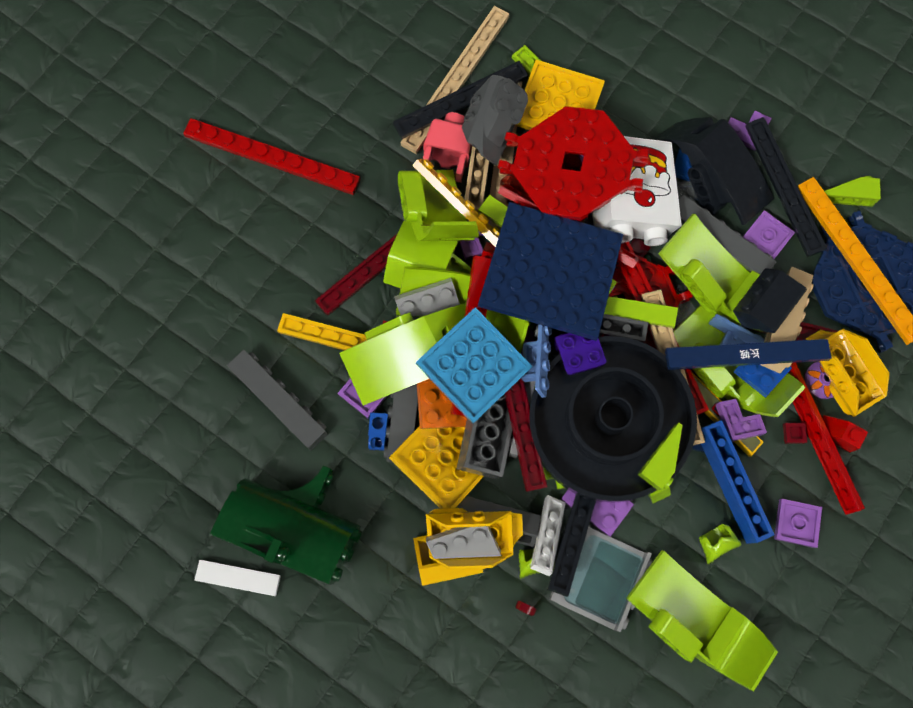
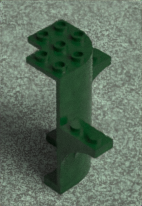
M322 466L312 481L290 491L274 490L249 479H242L237 484L236 491L232 490L226 499L210 535L246 549L268 562L284 565L326 584H334L336 581L339 582L342 576V564L345 565L346 562H350L354 550L351 549L354 542L358 543L362 531H360L361 526L317 508L318 504L321 505L326 495L323 492L326 486H330L334 477L331 468Z

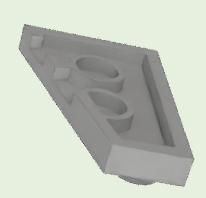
M451 278L394 296L400 315L411 313L412 316H426L460 305Z
M490 526L457 527L426 537L427 546L434 559L501 556V550Z

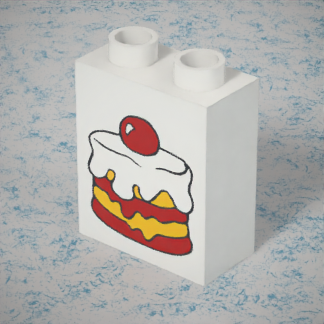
M624 136L635 151L640 149L649 150L648 164L634 162L630 180L634 178L643 179L642 193L627 190L623 194L617 195L608 204L592 212L593 224L596 227L623 234L621 243L637 238L644 239V244L647 246L665 244L668 241L667 237L682 226L672 142Z

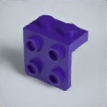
M563 333L555 337V350L560 352L565 371L568 375L598 368L606 364L599 338L595 341L571 333Z

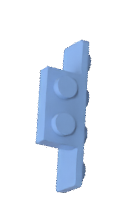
M716 314L709 321V325L725 333L720 345L764 343L765 339L762 336L753 334L746 330L745 327L729 321L725 316Z
M538 324V341L523 344V357L533 367L521 379L524 382L535 381V390L543 398L547 396V390L549 389L547 374L550 371V362L548 360V353L551 352L549 335L552 334V328Z

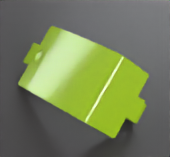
M404 220L390 249L383 282L401 288L404 267L447 270L459 241H417L411 222Z

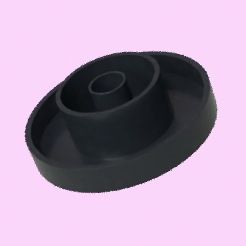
M603 336L598 338L606 359L604 366L568 375L560 354L550 362V371L547 374L549 380L547 396L542 398L535 389L533 391L529 412L530 431L543 467L563 487L579 496L594 501L607 503L625 502L644 497L657 490L637 474L677 423L683 426L675 473L672 475V478L681 470L694 444L697 414L695 401L686 379L679 369L668 370L664 354L638 340L618 336Z

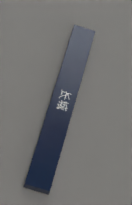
M828 339L666 348L665 350L668 370L829 361L832 359Z

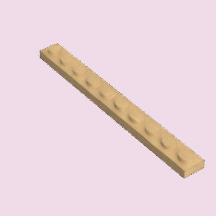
M496 6L492 8L427 105L463 87L509 19V13ZM430 126L404 138L401 141V146L417 154L425 142Z

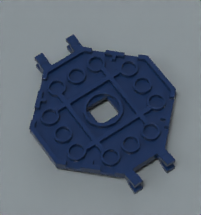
M861 211L852 213V216L847 218L849 223L854 226L851 227V230L913 315V243L903 242L897 239V236L888 232H880L873 229L871 225L864 222ZM821 226L822 232L828 236L825 243L827 249L821 252L812 274V284H814L813 291L824 315L875 338L879 353L887 351L893 347L887 335L897 331L868 290L864 288L861 280L823 226Z

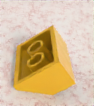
M427 535L413 538L422 586L483 573V569L478 568L464 570L448 569L429 558V548L426 543Z

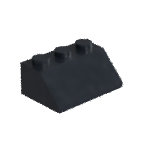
M765 268L734 308L733 312L742 327L776 333L807 289L785 272Z

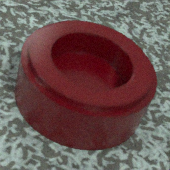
M519 600L515 605L516 609L532 617L537 610Z

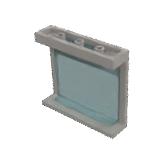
M589 525L569 596L566 597L551 592L549 600L610 629L621 632L628 625L629 618L627 615L629 610H633L635 607L626 597L644 575L645 570L647 571L652 564V559H650L652 553L642 552L590 528L591 525Z

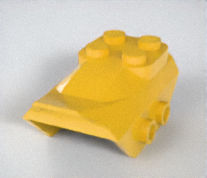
M841 329L838 332L820 330L806 338V340L828 339L832 359L829 361H819L831 381L829 385L830 391L844 413L853 417L857 416L887 396L889 371L867 338L845 329Z
M440 508L426 513L428 537L457 527L490 526L501 550V556L446 559H434L429 550V558L448 569L493 568L513 555L514 545L523 536L522 514L511 511L467 512L463 508Z

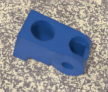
M370 412L369 450L384 451V447L387 446L386 429L391 418H388L386 413Z

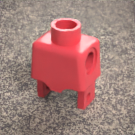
M451 112L446 114L445 120L433 119L423 144V159H427L430 162L434 160L440 164L441 168L450 169L453 166H458L456 182H461L464 169L469 166L472 145L467 142L462 130L464 116Z

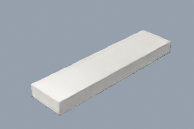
M549 495L544 500L530 569L547 576L553 573L566 502Z
M199 560L195 581L276 596L281 575Z

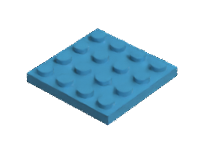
M476 307L415 363L472 424L533 367Z

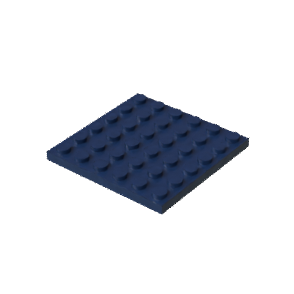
M509 202L478 307L597 341L623 234L575 220L542 213L539 210Z

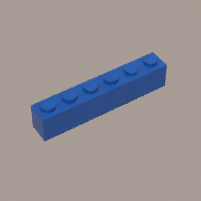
M720 420L701 428L705 443L701 444L746 544L758 543L774 536L775 534L723 421Z

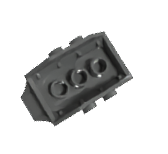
M492 75L471 98L470 107L464 117L462 130L467 142L478 149L480 155L495 166L499 164V160H501L507 146V141H505L506 132L512 133L514 125L518 124L522 119L528 102L526 91L509 78Z

